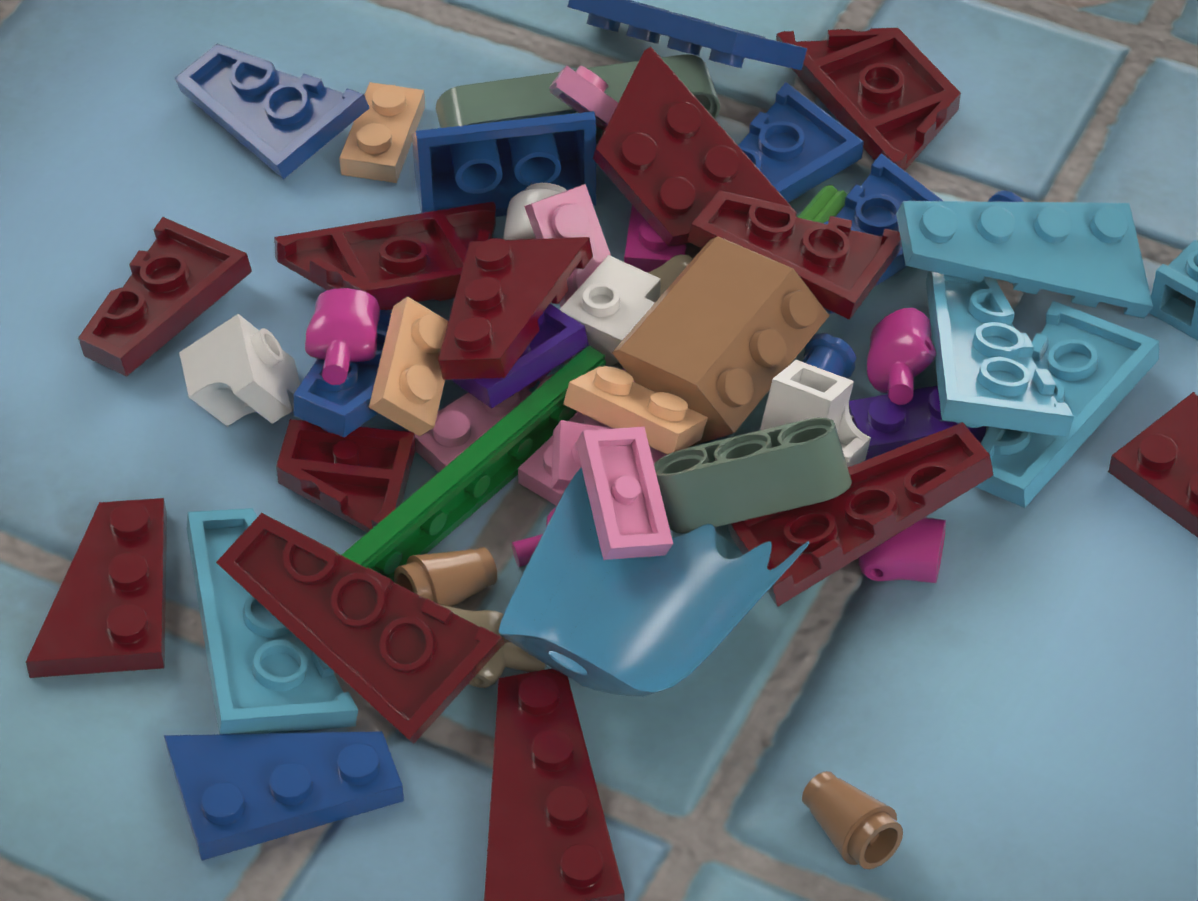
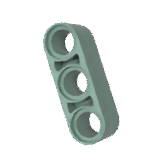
M820 417L669 453L654 463L670 529L676 533H689L706 524L718 527L824 502L843 494L852 484L835 423L829 418Z

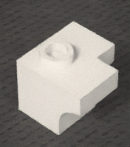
M608 255L559 310L585 326L589 346L605 355L606 366L622 370L623 366L612 352L660 297L661 279ZM580 352L576 353L575 355H573L572 357H570L569 359H567L566 361H564L563 364L566 365L569 361H571V360H572L575 356H577Z
M235 315L179 352L189 398L227 427L243 416L254 412L259 413L273 424L294 411V393L300 385L294 358L281 348L271 332L264 328L258 330L241 315Z
M795 360L772 379L760 430L805 419L829 418L835 423L847 467L865 460L871 437L862 433L852 421L853 416L849 413V399L854 381L799 360Z

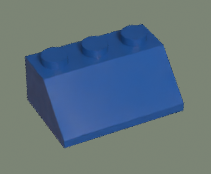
M594 111L419 130L412 134L415 181L421 213L493 201L496 205V217L507 216V209L511 198L519 192L526 190L528 186L536 183L556 184L564 187L566 190L586 184L592 204L596 206V162L592 159L596 149V117Z

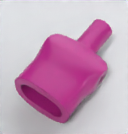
M340 288L327 290L318 296L314 315L306 331L305 351L310 357L325 360L322 377L328 384L340 385L344 383L347 379L350 362L370 361L376 355L380 307L376 298L367 292Z
M915 308L899 309L885 316L877 323L870 335V350L867 356L868 379L877 391L888 393L890 401L897 405H905L912 400L914 377L925 370L936 357V350L931 340L930 319L923 312Z
M925 517L858 558L861 572L874 581L911 580L937 583L944 547L946 520Z

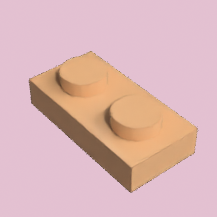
M369 82L365 92L369 109L353 122L339 158L341 175L397 183L412 143V134L417 130L425 109L424 90Z
M406 297L393 306L369 408L420 437L435 427L445 383L438 359L448 320L413 299Z
M599 366L570 381L563 405L611 428L645 427L649 446L667 455L686 449L700 441L708 417L689 409L687 402L682 398L670 393L654 392L633 382V377L626 371L608 366Z

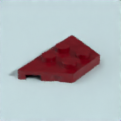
M871 28L868 31H854L851 29L828 30L827 40L795 41L794 31H783L776 34V41L807 48L802 70L791 69L844 127L864 141L863 148L874 160L882 153L905 171L959 110L961 92L899 28Z
M651 46L643 52L592 159L667 246L690 243L688 242L691 224L719 190L790 206Z
M492 201L274 237L275 258L278 263L325 290L349 288L367 292L376 298L380 310H392L393 306L406 297L416 302L450 300L455 298L470 241L493 239L496 227V205Z

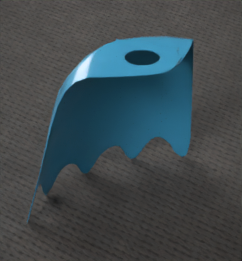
M581 467L566 487L507 605L498 631L505 639L582 686L623 696L644 697L675 686L689 676L711 655L753 606L808 546L809 541L798 548L779 566L768 570L767 566L772 549L771 542H765L745 555L729 560L723 558L716 549L715 527L712 524H706L685 535L672 537L673 545L665 556L603 560Z

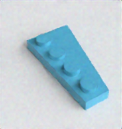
M903 201L896 213L906 266L982 282L985 277L1008 281L1013 284V290L1037 295L1040 289L1071 295V303L1094 308L1099 302L1124 307L1125 315L1143 319L1153 308L1130 203Z
M928 271L926 289L932 340L936 350L935 366L942 420L958 424L963 422L966 427L971 428L988 426L1068 437L1074 415L1067 403H1057L1054 398L1053 392L1056 384L1047 369H1038L1032 359L1034 346L1027 333H1020L1014 328L1012 322L1015 313L996 279L985 277L982 282Z
M1052 301L1046 313V325L1042 333H1036L1032 341L1034 346L1032 359L1038 369H1047L1056 385L1053 396L1057 403H1067L1074 415L1069 436L1063 437L989 427L981 445L990 454L994 475L975 487L1025 508L1159 360V340Z
M254 509L188 512L186 530L219 734H266L355 727L358 708L350 693L343 692L334 675L335 672L216 563L257 518Z

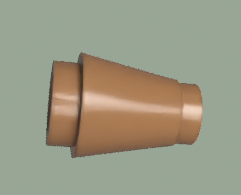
M485 547L475 550L468 549L413 555L407 559L405 565L397 567L394 573V583L425 599L428 598L439 605L450 607L459 604L484 590L485 587L494 585L497 582L495 561Z
M829 771L819 773L806 785L802 794V802L810 809V812L846 863L851 865L859 864L864 869H874L884 864L893 856L903 838V828L897 822V814L893 808L846 781L837 778Z

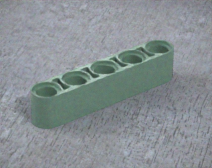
M686 54L662 57L663 61L712 117L716 119L721 107L707 65L702 58ZM639 61L590 67L587 69L598 75L608 84V88L604 93L619 103ZM560 72L450 88L439 97L435 108L440 128L574 114L578 112L550 93L551 89L549 87ZM597 126L596 144L599 143L604 133V131H602Z

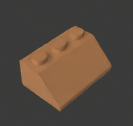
M717 236L707 242L613 350L612 354L627 373L633 377L635 383L654 392L676 395L687 402L689 409L708 417L701 440L690 446L692 447L735 433L770 390L772 379L793 362L827 320L829 314L793 268Z

